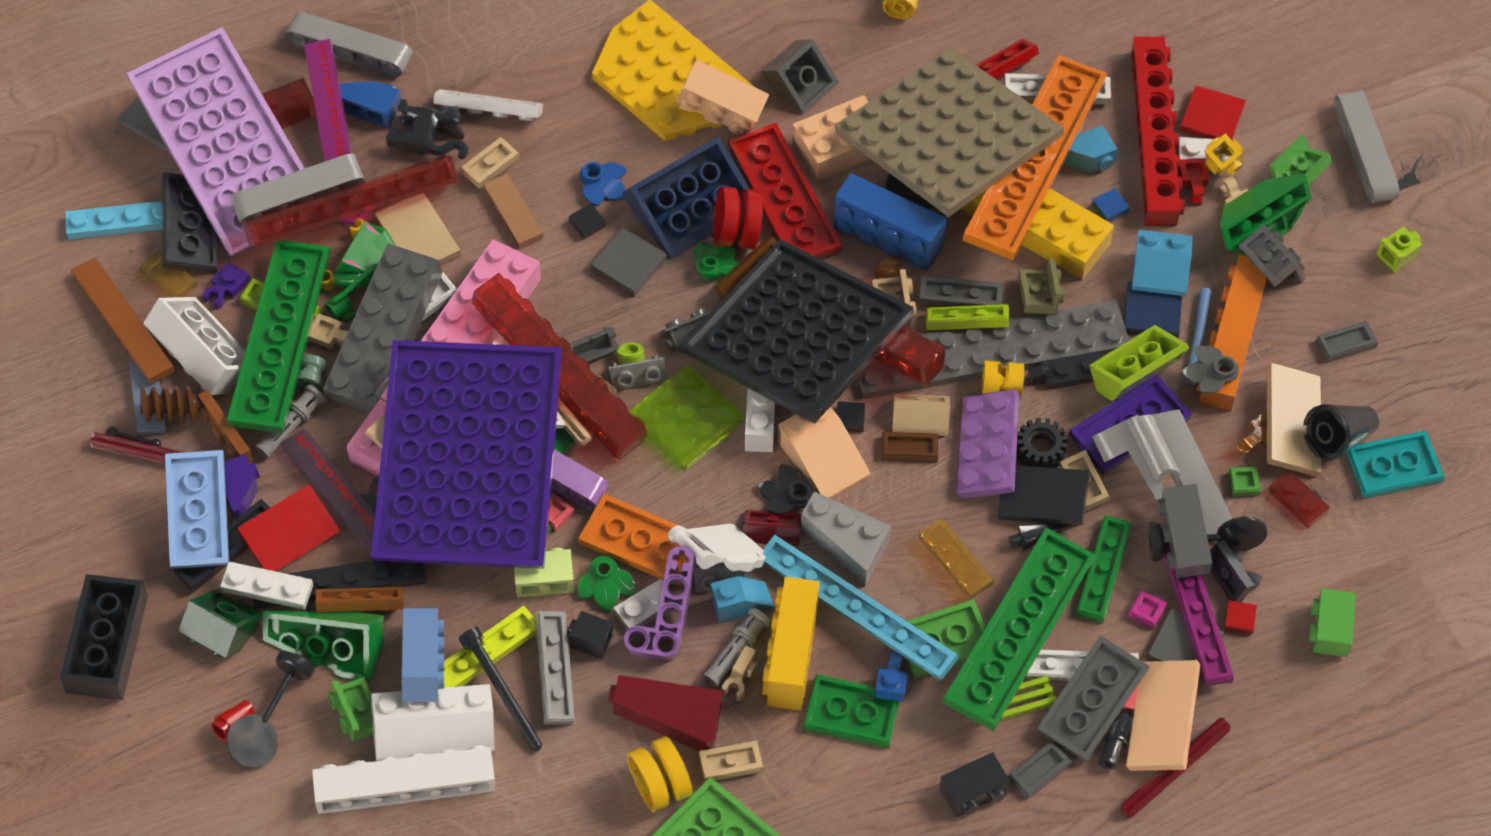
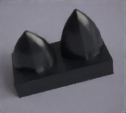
M1225 540L1214 544L1210 550L1212 559L1211 572L1231 601L1242 602L1249 592L1259 586L1262 576L1251 571H1245L1241 565L1243 554L1230 549Z

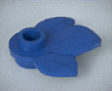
M598 162L586 163L580 170V180L584 184V197L595 206H599L604 198L613 201L625 198L622 194L625 191V187L620 178L626 174L627 169L615 162L603 165Z

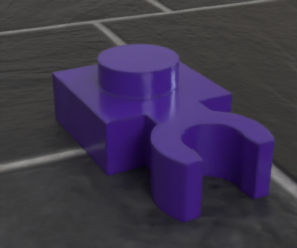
M228 261L211 279L214 287L207 288L204 291V301L207 303L212 297H217L214 301V306L217 310L224 305L227 295L234 299L251 281L250 274Z

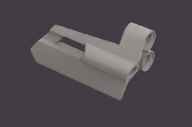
M1180 409L1153 415H1136L1092 436L1104 462L1128 451L1156 500L1161 499L1162 489L1164 488L1161 481L1166 474H1171L1176 487L1197 484L1206 534H1216L1218 528L1224 522L1232 519Z

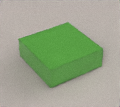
M1257 467L1229 468L1228 478L1231 497L1260 496L1261 489Z

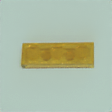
M943 518L919 532L920 540L970 600L993 586L994 579Z

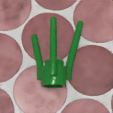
M376 263L364 271L348 287H345L337 295L324 303L327 311L335 320L343 318L347 322L355 317L358 309L350 311L353 303L347 295L376 270Z

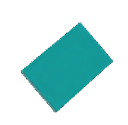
M1426 430L1358 444L1346 453L1363 499L1442 483L1445 479Z

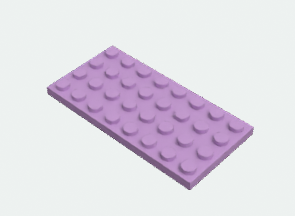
M223 27L127 73L129 82L231 258L327 210L325 202L320 198L250 223H240L230 199L234 193L305 168Z

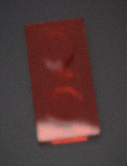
M1291 470L1269 487L1268 491L1308 529L1329 512L1330 507Z

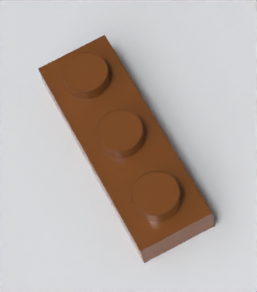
M206 390L199 394L200 407H198V412L205 422H211L213 425L211 429L219 442L224 441L228 446L226 451L229 457L233 459L245 454L249 464L253 463L249 447L234 426L228 425L226 415L209 391Z
M403 587L316 590V613L348 611L366 613L378 610L392 613L404 608Z

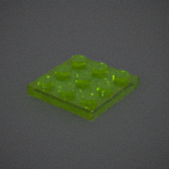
M686 364L628 411L626 419L684 472L744 422V415Z

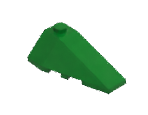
M262 612L264 641L285 651L310 659L312 664L317 666L323 665L335 671L334 674L342 678L359 679L364 677L366 681L372 679L384 643L383 615L358 612Z

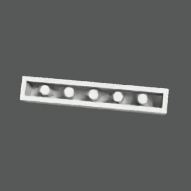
M472 746L468 750L461 751L446 749L438 754L430 755L415 753L407 758L399 759L385 757L379 761L367 763L365 761H354L344 766L324 765L319 769L312 770L318 814L496 791L491 747Z

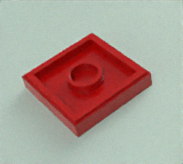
M1195 85L1180 126V131L1206 139L1220 138L1226 134L1233 140L1246 100Z

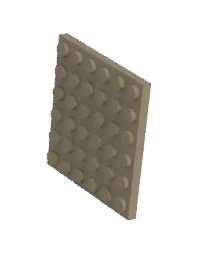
M948 47L835 125V133L950 217L1063 136L1064 127L951 47Z

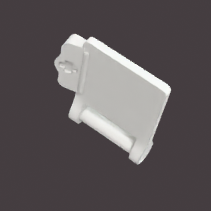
M734 524L686 529L678 525L673 527L668 533V538L671 542L685 546L692 551L697 565L702 569H708L717 563L724 562L731 571L742 570L750 572L754 568L762 567L765 561L764 550Z

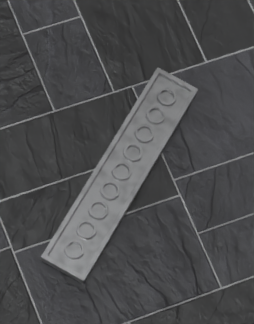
M1111 300L1057 310V314H1032L1010 318L1009 327L950 329L892 339L857 377L862 399L982 378L985 360L1000 361L1002 366H1006L1008 362L1023 363L1024 370L1039 366V363L1046 362L1047 360L1099 351L1100 356H1104L1128 342L1129 338L1117 301Z

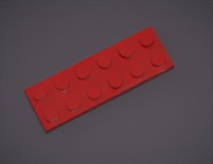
M777 123L728 139V147L750 189L761 192L763 214L777 240L782 239L819 259L842 251L840 239Z

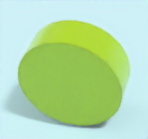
M625 343L616 350L617 361L621 365L641 362L645 358L644 348L638 343Z

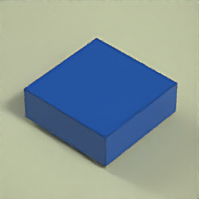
M1115 188L1092 200L1093 207L1108 222L1129 213L1130 207Z

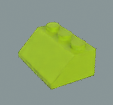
M1154 325L1089 365L1096 391L1109 400L1115 401L1179 361L1187 352L1189 346L1184 341Z

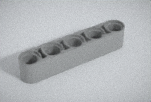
M297 12L294 15L284 35L286 40L292 45L304 49V44L330 39L336 59L395 77L403 74L413 54L411 48L402 42L305 12Z
M1359 90L1336 94L1334 97L1335 111L1368 201L1370 203L1398 199V181L1364 91Z
M346 154L234 193L230 199L240 223L245 224L352 188L362 183L365 179L355 155Z

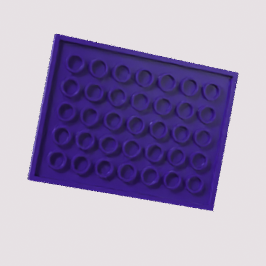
M393 340L371 559L373 561L545 568L562 347Z

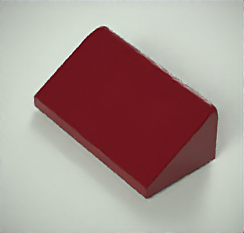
M745 510L743 533L755 543L768 544L773 536L776 535L791 546H798L802 514H776L770 511Z

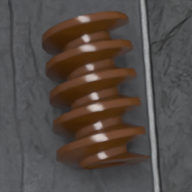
M174 386L172 394H169L167 387H163L160 395H158L155 387H151L149 395L146 394L144 387H140V414L144 415L146 422L151 421L153 414L156 415L158 422H162L164 414H167L170 422H173L175 414L179 415L181 422L185 421L187 414H190L192 421H196L198 416L197 387L194 394H192L189 386L185 387L183 394H181L177 386Z

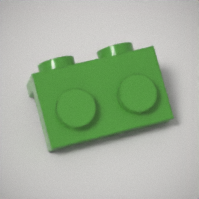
M1300 135L1273 161L1269 168L1272 178L1304 174L1310 185L1332 163L1330 154L1309 148L1306 136Z
M364 677L342 685L339 684L338 680L332 681L331 692L328 693L332 709H338L341 716L339 718L341 729L344 734L349 733L353 743L373 736L371 717L372 694Z

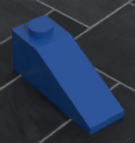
M377 81L339 83L345 114L389 129L399 112L397 109L401 100L399 89L393 85L382 84Z

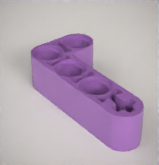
M554 449L551 490L586 510L594 511L609 486L608 482L600 475Z
M677 546L670 551L655 628L633 626L626 631L624 643L630 654L662 661H671L678 656L695 569L694 555L689 548ZM681 556H685L687 562L683 563L682 575H679L677 561L675 560H680ZM672 584H682L685 588L683 593L678 596L671 595L669 588ZM670 611L677 612L679 614L678 621L674 624L666 623L664 621L666 613ZM635 635H642L646 638L643 646L635 648L630 645L631 638ZM665 639L673 641V649L669 652L660 651L658 646L661 641Z

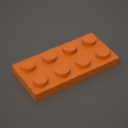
M603 494L578 538L580 545L664 580L670 551L677 546H681L680 544H674L668 538L669 531L673 527L678 526L677 524L606 494ZM681 556L680 560H675L677 561L679 575H682L683 563L687 562L685 556ZM679 583L673 584V585H676V586H678V587H680V588L682 587V584H679Z

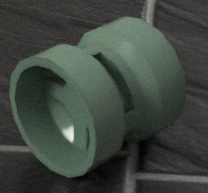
M303 355L296 387L305 391L304 388L307 385H312L320 391L323 384L321 377L326 372L327 362L316 355Z

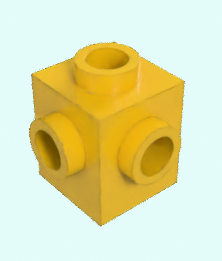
M1226 134L1220 138H1215L1204 150L1207 159L1205 164L1214 175L1219 173L1222 178H1225L1228 174L1232 176L1243 166L1244 158L1242 152H1244V149L1237 140H1231ZM1222 157H1229L1223 163L1220 161Z

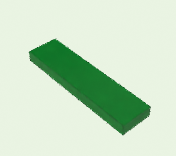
M1104 515L1094 550L1096 556L1087 573L1076 611L1077 617L1104 623L1132 522Z

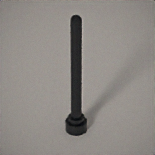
M473 627L465 631L458 638L464 649H468L470 653H474L533 751L541 750L542 742L484 649V636L480 629Z

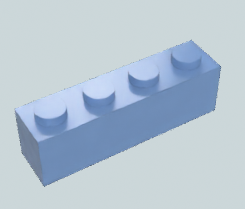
M403 608L402 702L438 701V689H444V620H438V608Z

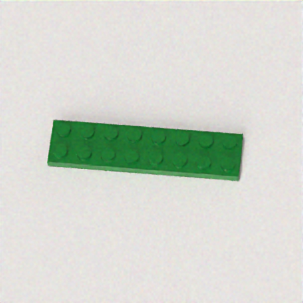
M276 239L229 410L228 425L238 428L284 433L331 254L330 247Z
M1045 528L946 693L942 703L994 732L1096 555L1052 530Z

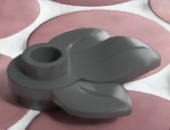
M1196 346L1195 352L1198 362L1182 370L1185 378L1190 382L1200 383V392L1206 394L1218 392L1225 383L1234 381L1239 373V367L1234 359L1223 356L1219 349L1210 346Z

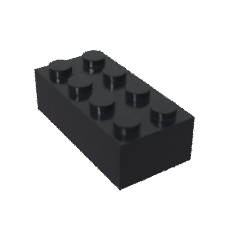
M86 574L60 675V680L66 694L117 700L124 699L148 599L142 580Z

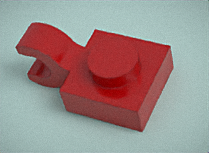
M1206 158L1180 159L1179 173L1180 177H1182V187H1190L1191 205H1202V196H1204L1203 186L1209 185L1210 179L1208 167L1205 164Z

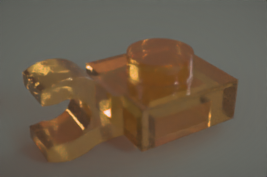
M1267 409L1246 427L1251 434L1237 446L1244 455L1258 442L1264 448L1267 447Z

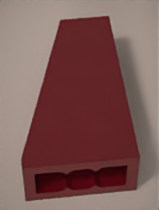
M618 675L617 684L611 685L609 702H613L614 714L694 750L714 749L722 708L723 691Z

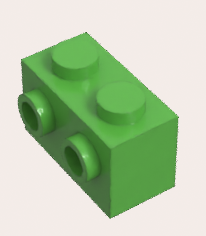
M1321 588L1318 598H1313L1311 615L1316 617L1315 624L1311 623L1309 630V641H1313V652L1348 657L1353 640L1356 593Z

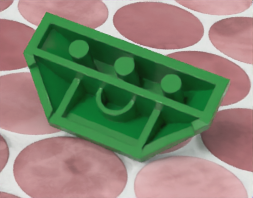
M1299 174L1266 179L1224 205L1220 229L1226 249L1245 255L1238 245L1262 225H1265L1269 231L1275 229L1280 236L1289 232L1302 214L1305 204H1308L1312 199L1306 175Z

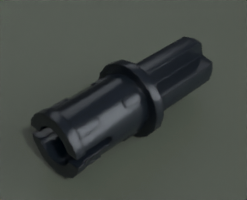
M1119 714L1114 721L1110 733L1105 736L1106 744L1098 760L1099 765L1109 770L1116 769L1121 751L1127 747L1126 739L1133 723V718L1128 716V714Z

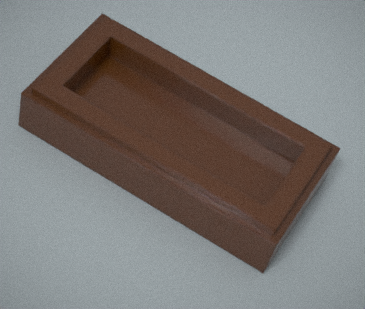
M882 432V461L938 463V434Z

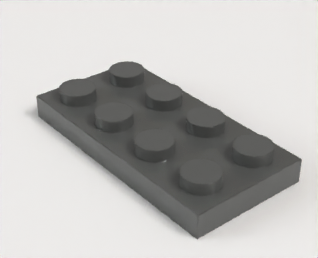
M1100 635L1038 726L1037 732L1087 763L1149 671L1150 666Z

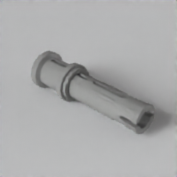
M307 385L304 388L305 392L296 402L292 401L284 433L269 432L255 446V450L262 457L268 459L301 422L305 423L311 418L310 414L318 405H323L326 402L324 395L312 385Z
M751 608L748 611L749 616L742 625L734 629L732 640L702 676L710 686L717 688L735 665L744 647L748 646L751 648L757 643L756 638L764 628H769L771 621L763 612Z

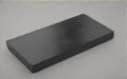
M163 172L162 268L216 274L218 270V235L185 177L182 174Z

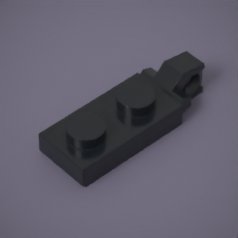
M1097 351L1047 360L1046 362L1039 363V366L1028 368L1027 379L1029 386L1045 384V387L1058 389L1094 382L1089 365L1101 358L1100 353Z

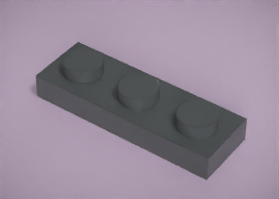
M921 276L919 304L943 307L1002 305L1003 283Z

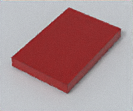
M309 484L239 526L237 532L260 567L277 572L339 534L340 529Z

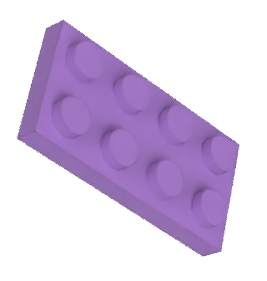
M1016 389L963 397L957 494L961 499L1014 492L1019 394Z

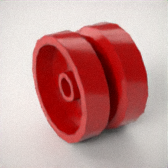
M721 187L719 189L713 216V239L716 246L731 247L736 240L737 245L741 249L754 250L756 248L761 232L763 213L762 195L759 190L745 189L739 196L736 188Z

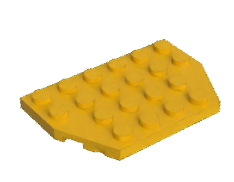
M652 0L647 1L612 28L592 72V79L664 141L675 139L680 135L694 134L698 129L710 126L714 129L723 126L721 123L714 124L704 118L705 115L696 111L688 112L681 108L679 103L675 102L696 60L753 86Z

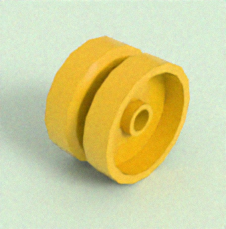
M663 736L652 741L650 753L642 747L627 753V762L634 782L651 812L655 813L668 807L669 796L677 802L692 796V785L685 765L668 737Z

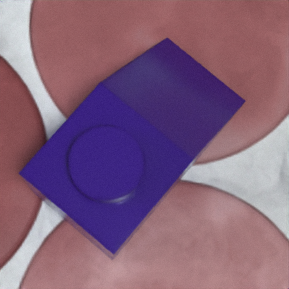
M245 454L224 462L226 502L234 520L250 508L258 492L256 479L260 478L258 469L254 462L249 464Z

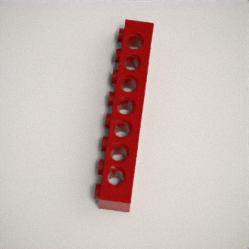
M1134 36L1131 48L1145 226H1177L1179 215H1184V199H1179V193L1182 192V177H1177V171L1180 170V155L1175 154V149L1178 148V133L1173 131V127H1176L1177 117L1176 111L1171 109V105H1174L1175 94L1174 89H1170L1169 84H1172L1173 71L1172 68H1168L1167 64L1170 63L1171 49L1166 47L1165 36Z

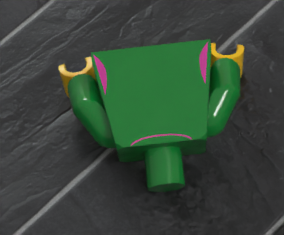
M361 218L356 219L355 224L357 228L349 227L351 236L354 239L335 269V272H337L335 276L330 270H326L324 279H327V281H323L322 289L331 291L336 286L348 287L374 263L378 265L387 243L395 245L386 228L369 224ZM375 270L357 287H368Z

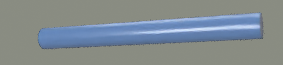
M1202 288L1200 291L1188 366L1198 362L1195 347L1203 346L1212 292L1209 288ZM1186 379V383H1187V384H1189V385H1195V384H1196V383L1190 382L1188 379Z

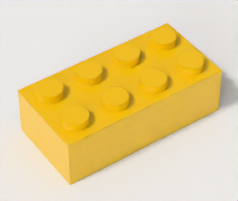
M785 577L784 586L777 589L776 611L773 613L772 635L769 638L768 659L763 674L762 695H767V706L802 711L818 610L820 581Z

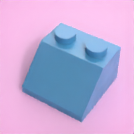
M1138 230L1134 252L1132 290L1186 296L1192 255V236Z

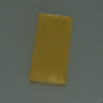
M160 250L139 266L141 273L171 298L185 297L198 286L197 281L184 270L162 268V252Z

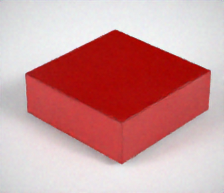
M1228 600L1224 630L1253 635L1257 605Z

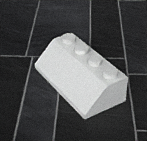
M196 297L158 298L143 323L151 331L152 337L164 345L168 354L178 360L184 367V371L201 385L200 387L203 391L208 390L211 395L229 394L236 389L246 350Z
M490 684L438 689V701L402 702V691L372 693L371 717L376 761L385 757L407 758L415 753H423L425 755L438 754L446 749L454 751L468 750L472 746L491 747V752L494 753L495 751Z

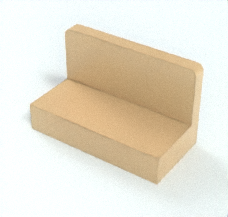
M894 393L893 432L948 435L950 397Z

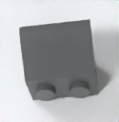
M813 39L795 40L760 71L772 91L800 113H805L839 82Z

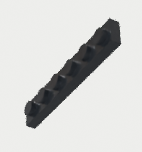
M367 561L287 573L293 576L312 579L313 587L308 601L316 600L317 589L407 587L426 584L423 563ZM253 599L255 609L282 606Z

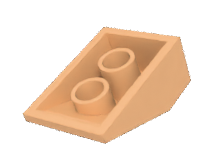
M831 407L816 424L797 414L778 424V444L815 492L832 499L871 476L841 419Z

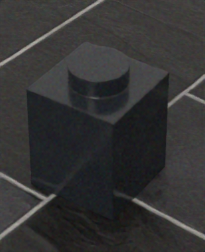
M581 611L577 620L573 619L568 627L567 634L570 636V647L603 660L614 636L613 622Z

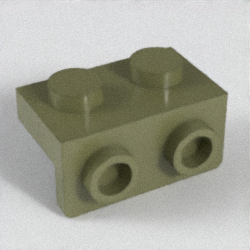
M1055 259L1048 260L1047 270L1020 269L1018 281L1024 313L1057 314L1059 303L1064 301V287H1060L1061 271L1056 269Z

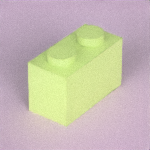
M553 548L546 551L544 569L514 567L517 598L574 593L571 549Z

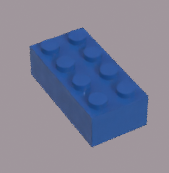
M850 173L835 196L833 226L844 234H850L861 239L867 245H873L884 250L890 256L907 261L915 268H922L926 271L930 270L944 247L947 218Z

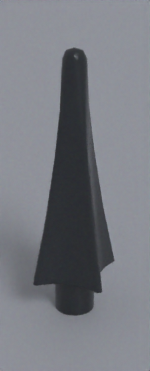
M1049 523L1019 526L1018 534L1009 536L1008 541L1011 547L1021 545L1024 552L1036 545L1045 528L1058 534L1078 525Z

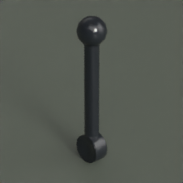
M109 427L106 430L107 435L161 447L159 439L150 440L118 432L115 427Z

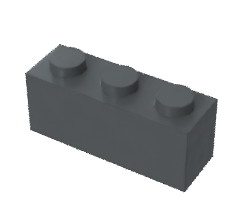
M1197 484L1163 488L1161 499H1157L1159 516H1164L1166 525L1162 526L1164 542H1169L1171 552H1167L1169 569L1175 570L1176 578L1210 574L1212 559Z

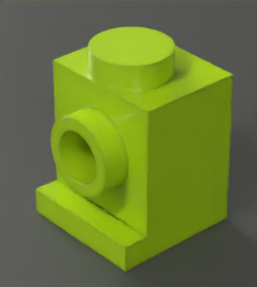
M1403 226L1388 238L1384 237L1381 240L1376 255L1394 272H1397L1419 255L1422 247L1421 238L1416 231H1408Z

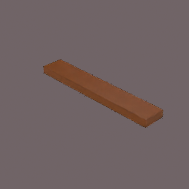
M94 257L71 269L73 277L150 385L174 373L175 370L172 363L97 259Z

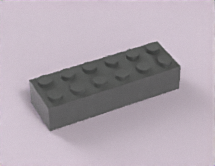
M387 243L323 388L328 401L368 415L388 388L393 340L413 341L443 273L438 259Z

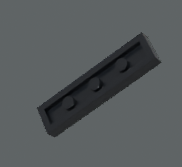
M262 499L227 526L229 562H232L248 549L237 532V528L271 508ZM227 565L174 568L173 570L175 575L194 593Z

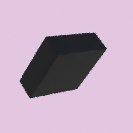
M591 203L569 215V222L583 239L606 227L605 219Z
M838 401L837 415L846 430L864 432L865 403Z

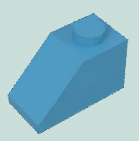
M1102 125L1078 134L1063 164L1090 173L1106 170L1115 164L1118 149Z
M736 576L711 583V602L718 623L749 616L748 611L751 608L758 609L761 612L774 609L766 582Z

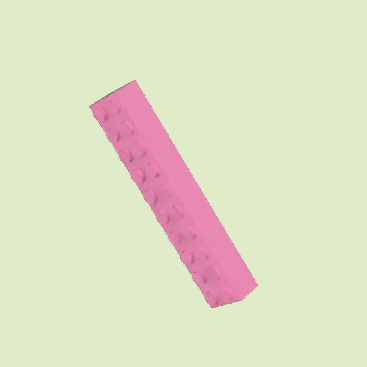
M492 239L421 341L491 344L494 340H499L541 280L540 262ZM388 388L347 445L349 462L375 476H379L382 449L365 433L386 412Z

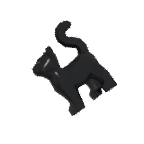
M400 100L397 108L398 111L402 112L400 123L405 126H411L410 131L403 132L402 128H390L386 137L387 146L410 150L419 155L432 154L435 156H444L450 151L457 149L458 158L460 160L466 158L468 146L463 141L455 139L449 140L441 146L435 145L439 130L464 139V133L461 130L463 121L460 108L454 106L444 110H437L429 106L413 107L408 105L407 100Z

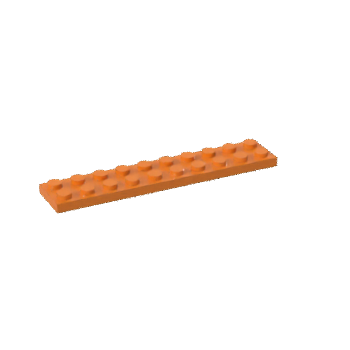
M1057 56L1032 105L1063 126V136L987 189L964 232L962 241L1014 260L1106 80L1107 73L1063 56Z

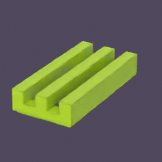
M1044 676L1022 683L1015 694L1018 696L1012 699L1009 706L1025 703L1045 695L1046 699L1006 710L1001 721L1052 707L1057 699L1053 695V689L1049 685L1048 677Z

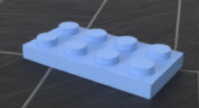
M223 450L165 454L171 569L228 565L229 550Z

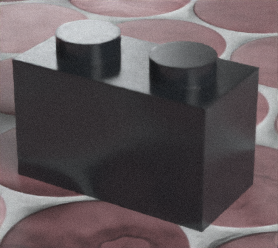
M994 752L942 775L939 789L955 817L962 814L967 816L975 813L982 805L988 802L997 803L1004 799L1008 794L1010 780Z

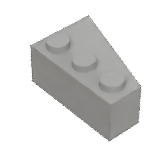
M814 492L801 517V531L826 553H831L845 570L848 568L859 578V582L866 586L890 542L891 525L817 492Z

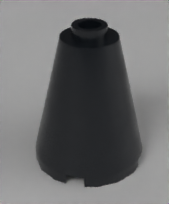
M1333 404L1314 406L1307 412L1303 426L1307 425V434L1304 435L1305 442L1310 451L1318 458L1337 459L1376 432L1379 427V417L1376 411L1368 406Z

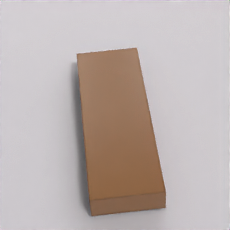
M508 173L484 183V190L519 249L543 239L542 230Z

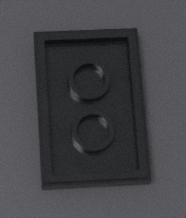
M1016 466L1014 492L1004 493L1000 496L999 520L1083 525L1090 477L1089 470Z

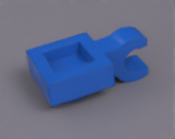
M896 651L890 652L888 669L879 668L875 697L903 702L908 673L899 671L902 655Z

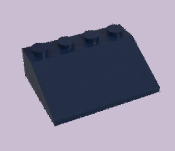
M718 136L631 186L622 194L637 219L667 256L671 258L713 233L715 202L721 187L736 188L739 196L749 187Z

